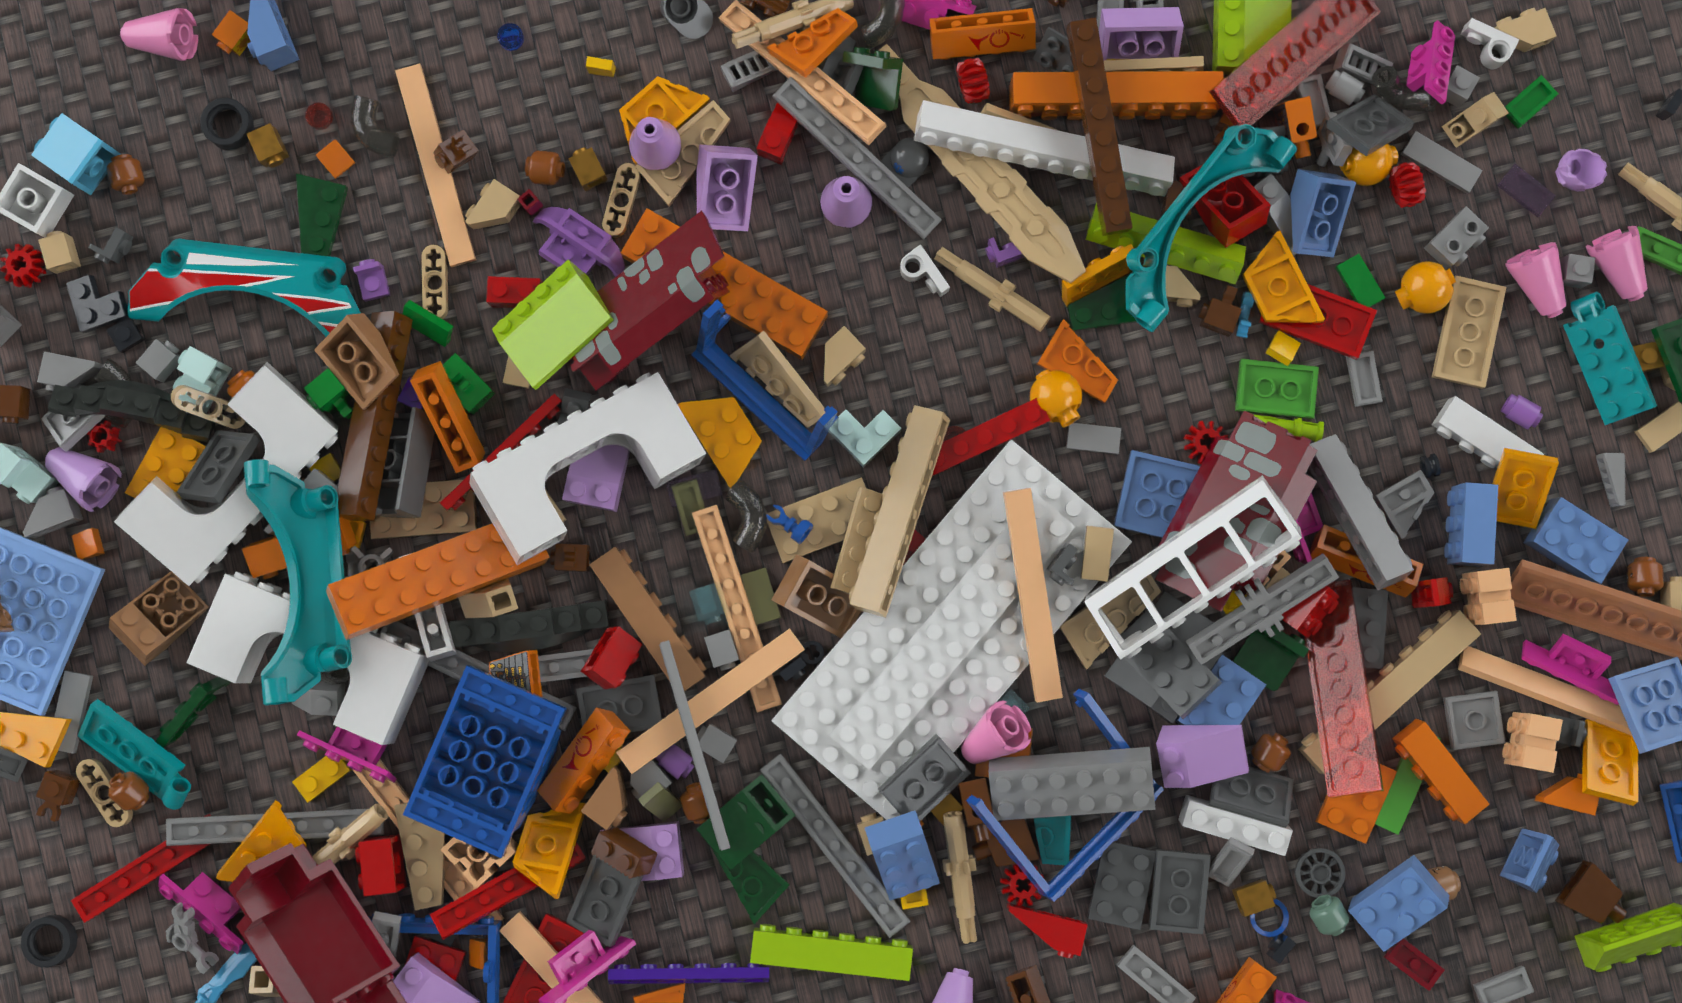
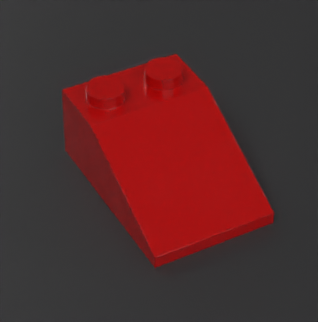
M1202 165L1180 177V182L1184 188ZM1239 175L1210 189L1194 206L1208 230L1227 248L1267 224L1271 204L1243 175Z

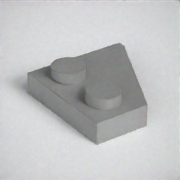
M1419 470L1376 494L1374 498L1384 512L1398 539L1401 540L1406 537L1407 531L1413 522L1417 520L1422 512V508L1429 502L1434 491L1422 470Z

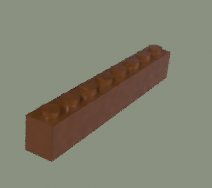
M1095 17L1069 22L1066 30L1102 236L1128 232L1133 227L1097 20Z
M396 311L372 312L371 322L381 333L399 375L367 409L363 410L356 400L354 402L337 488L339 517L350 521H374L413 322V319Z

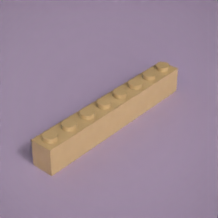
M914 405L912 413L908 414L906 420L907 429L904 437L900 439L898 444L899 454L896 462L894 461L891 465V478L888 486L884 488L882 493L883 503L880 511H877L875 514V527L872 536L870 535L866 541L864 561L862 560L859 563L857 570L858 579L849 594V604L859 611L884 618L887 616L950 419L944 412Z
M1447 610L1437 619L1439 623L1433 629L1430 627L1425 629L1417 637L1419 641L1413 647L1411 645L1405 647L1398 654L1400 658L1394 664L1391 662L1386 664L1379 671L1381 675L1374 682L1372 680L1366 682L1359 689L1361 693L1355 699L1352 697L1347 699L1340 706L1342 710L1335 717L1330 715L1321 723L1323 728L1316 734L1313 732L1308 734L1301 741L1303 745L1298 750L1320 774H1327L1481 635L1478 629L1460 610L1452 612Z

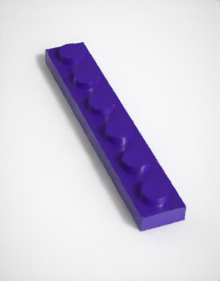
M705 963L695 964L694 968H684L683 964H669L668 968H657L655 964H643L641 969H630V965L619 964L614 965V969H608L609 984L769 982V967H763V964L749 963L747 967L737 968L735 963L721 964V968H710V964Z

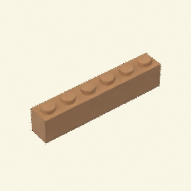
M617 547L612 548L589 564L668 680L669 676L659 645L662 642L670 641L684 691H687L707 677L704 673L707 667L699 656L694 658L689 650L692 646L684 635L679 637L674 630L677 627L676 622L669 613L663 614L659 608L662 602L655 592L650 594L644 585L648 582L639 570L634 572L629 565L633 561L626 550L622 549L620 551Z

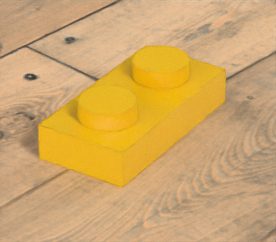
M325 756L293 780L292 783L306 802L309 803L352 771V769L347 766L348 763L343 759L336 762Z

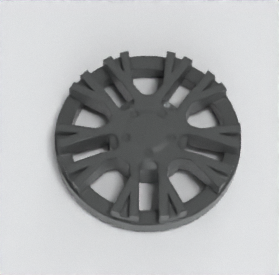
M1312 848L1298 858L1299 860L1294 869L1295 878L1299 887L1306 894L1318 898L1326 894L1332 896L1340 890L1345 880V867L1337 854L1325 848ZM1322 852L1324 853L1323 859L1318 862L1316 853ZM1331 855L1333 858L1328 864H1325V862ZM1311 856L1315 863L1311 864L1307 857ZM1303 862L1309 866V869L1306 871L1300 870ZM1338 863L1340 871L1331 872V866ZM1309 874V878L1301 880V875ZM1331 875L1339 877V881L1331 880ZM1308 881H1313V887L1309 891L1304 885ZM1328 881L1334 886L1329 892L1324 887ZM1317 883L1321 884L1320 893H1317Z

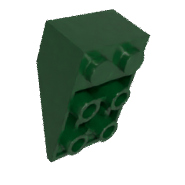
M761 774L719 809L730 848L722 851L719 849L710 818L696 830L727 868L732 870L787 824L795 814Z

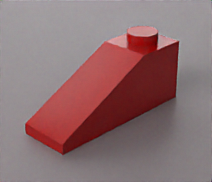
M778 102L765 126L756 149L758 156L782 165L798 123Z
M1447 577L1418 581L1417 587L1411 592L1413 608L1450 604L1453 597V587L1451 582H1448Z
M1007 903L1008 911L1054 950H1057V955L1073 959V955L1081 956L1088 926L1085 921Z

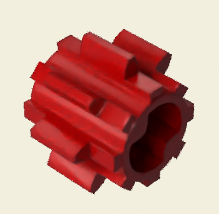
M106 420L103 424L97 423L87 433L90 435L88 446L97 447V452L104 453L105 449L114 452L117 442H122L118 438L120 428L111 427V422ZM102 434H107L106 440H101Z

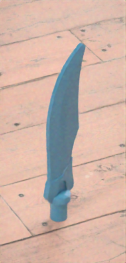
M247 943L242 946L238 954L234 952L216 975L198 990L195 1003H216L228 985L246 975L251 966L257 961Z

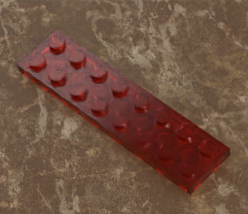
M1314 0L1213 87L1209 93L1234 126L1243 124L1252 126L1381 11L1373 0Z
M1348 579L1331 582L1327 586L1340 596L1337 599L1339 603L1331 614L1327 613L1321 622L1323 624L1320 630L1315 635L1311 634L1309 638L1305 636L1304 638L1305 645L1309 648L1307 658L1327 794L1329 798L1380 792L1384 791L1352 581Z

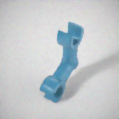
M1243 292L1240 304L1242 310L1237 321L1238 327L1236 336L1246 339L1248 338V329L1251 327V322L1248 321L1254 303L1250 292Z

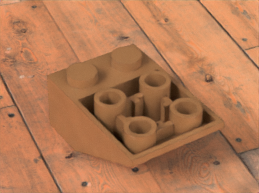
M171 571L111 616L109 629L145 666L166 650L209 607L185 582Z

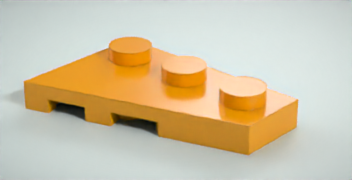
M0 712V746L36 764L49 768L55 759L72 719Z

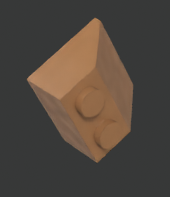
M617 765L610 770L581 810L582 813L605 830L612 826L615 828L619 826L628 814L624 811L628 801L623 768Z

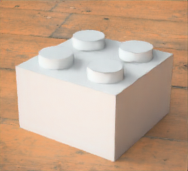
M18 163L0 192V213L46 238V234L53 232L74 194Z

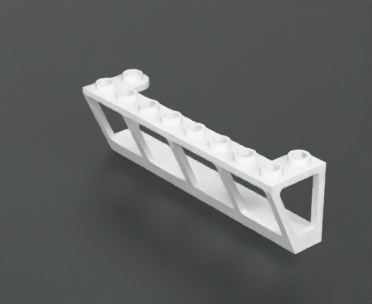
M1262 475L1108 580V582H1105L1085 597L1084 602L1120 660L1125 656L1131 658L1142 650L1140 646L1146 642L1154 643L1164 635L1163 631L1170 626L1176 628L1186 621L1185 616L1192 611L1199 613L1209 605L1207 601L1213 597L1221 598L1231 591L1230 586L1237 581L1243 583L1254 575L1253 571L1261 565L1263 568L1271 565L1277 560L1276 555L1282 551L1290 552L1300 544L1299 540L1302 538L1301 528ZM1265 497L1288 530L1275 540L1273 546L1253 558L1229 521ZM1222 526L1247 563L1207 589L1184 551ZM1174 557H1178L1201 594L1162 619L1140 584V581ZM1130 587H1133L1156 624L1143 633L1140 630L1123 639L1101 607Z

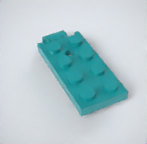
M1597 291L1572 301L1571 309L1578 321L1564 324L1563 327L1604 425L1656 407V401L1616 306L1611 305L1605 310V302ZM1597 339L1604 341L1603 348L1596 346L1595 342Z
M99 699L91 703L77 737L125 773L129 771L135 772L149 785V791L160 798L167 808L173 810L181 808L191 789L190 782L178 773L184 769L185 764L177 759L175 755L157 744L151 737L137 729L131 722L113 711L110 706L105 705Z

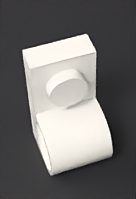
M1473 18L1464 25L1460 34L1466 37L1467 41L1472 44L1484 45L1480 60L1483 66L1488 69H1497L1511 57L1519 39ZM1492 49L1500 53V59L1493 56Z
M921 244L902 258L900 273L905 280L915 282L926 276L927 280H925V283L933 294L937 292L941 297L949 292L950 286ZM909 262H915L919 265L920 270L916 273H910L906 270L905 266Z

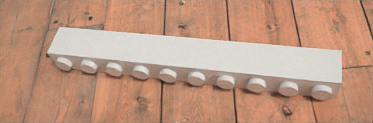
M925 100L921 104L917 115L914 141L1093 181L1084 136ZM1118 144L1126 189L1165 197L1168 188L1173 183L1175 157Z

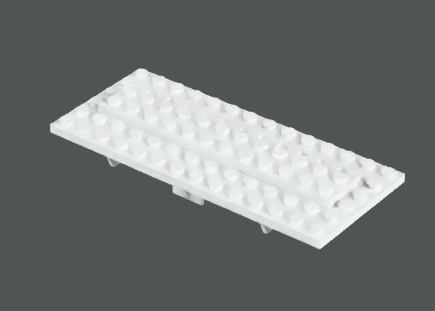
M1013 440L1007 443L903 565L886 618L863 612L771 720L886 820L900 816V814L881 794L878 788L935 734L954 753L989 707L1000 699L1029 664L1003 492L1031 488L1053 635L1098 583L1096 580L1080 579L1086 526L1114 529L1110 567L1132 542ZM1065 543H1070L1078 549L1075 554L1077 559L1070 569L1064 568L1063 572L1072 578L1074 582L1072 585L1064 583L1061 586L1049 577L1051 572L1046 568Z

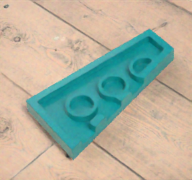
M1071 816L1034 818L1042 864L1066 865L1070 861Z

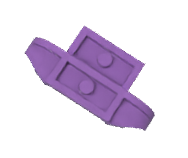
M559 207L544 208L532 221L535 224L541 223L550 228L549 233H551V236L540 248L539 255L555 266L559 267L569 259L586 275L591 272L596 264L600 267L602 264L607 266L615 277L624 271L623 257L612 236L569 208L567 210Z

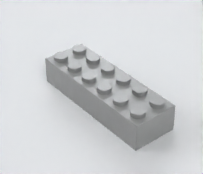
M1150 747L1003 757L989 760L988 773L993 816L997 821L1155 810Z

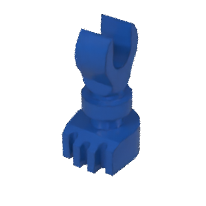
M773 505L780 512V517L773 519L766 514L767 519L774 525L783 526L784 531L787 533L792 532L791 539L801 544L812 531L813 524L807 520H802L797 524V520L793 517L790 519L781 506Z

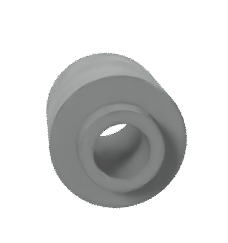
M1338 70L1334 71L1324 87L1329 90V94L1349 106L1352 102L1357 104L1365 93V90L1362 89L1363 82L1344 71L1339 72Z

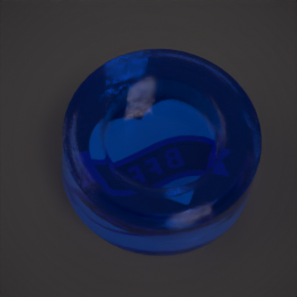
M507 23L499 28L497 39L504 49L514 51L522 46L524 34L518 25Z

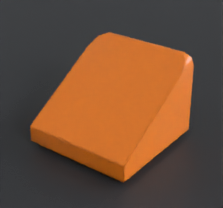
M336 139L316 154V157L335 179L355 164V161Z
M89 528L72 535L77 558L84 560L105 554L97 528Z
M472 938L469 941V965L483 969L485 962L488 960V938Z

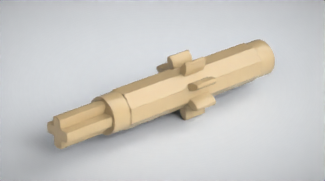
M799 0L792 3L793 10L754 24L753 27L733 33V38L731 39L736 49L797 29L802 32L810 27L811 22L837 8L843 12L854 7L853 0H817L812 3H808V0Z
M1628 162L1618 175L1637 188L1638 192L1644 195L1646 199L1673 217L1674 220L1671 225L1682 231V198L1661 182L1656 181L1651 176L1648 177Z
M944 247L936 253L935 261L989 298V306L997 312L1004 308L1039 332L1048 323L1051 316L1015 293L1016 285L1007 279L1000 283L965 259H960Z
M374 804L347 827H344L342 830L336 827L328 834L330 837L327 840L328 843L312 856L317 865L328 859H331L336 864L345 857L349 860L354 857L355 849L359 847L358 842L363 841L388 818L386 810L381 805Z
M951 811L943 815L948 859H943L942 862L946 876L951 875L954 905L957 918H959L961 939L963 943L968 944L969 942L977 941L974 916L976 915L971 879V871L977 870L976 861L972 854L968 855L962 812Z

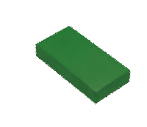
M1541 75L1505 106L1508 114L1505 116L1519 129L1559 93Z
M1360 254L1335 267L1355 302L1371 307L1385 299L1384 294Z
M407 301L402 315L413 319L412 328L446 347L451 340L453 325L413 301Z

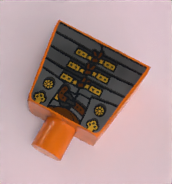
M1310 96L1273 106L1277 126L1285 125V138L1289 139L1297 148L1295 158L1311 156L1308 140L1317 138Z
M537 650L522 651L489 662L490 673L488 674L542 697Z

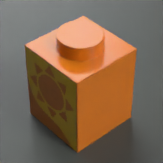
M231 10L228 11L212 33V36L218 41L216 46L227 54H230L232 51L240 56L248 46L247 43L251 42L247 34L248 22Z

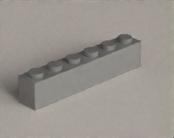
M1336 434L1311 443L1310 446L1318 451L1309 466V470L1317 481L1319 488L1377 590L1405 580L1414 570L1411 559L1403 552L1397 535L1391 531L1386 522L1384 512L1378 508L1370 488L1364 484L1360 477L1358 467L1352 463L1348 456L1345 444L1339 440Z

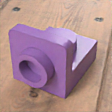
M994 237L988 240V247L985 248L989 261L995 262L997 268L1025 257L1012 242L1002 246V250L999 251Z
M368 259L359 262L360 266L353 267L354 273L358 276L362 297L365 302L390 296L384 266L380 262Z

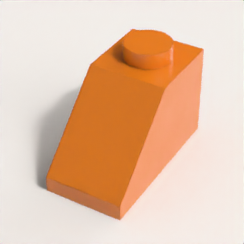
M1578 773L1577 778L1567 776L1536 795L1535 801L1595 816L1599 797L1582 793V774Z

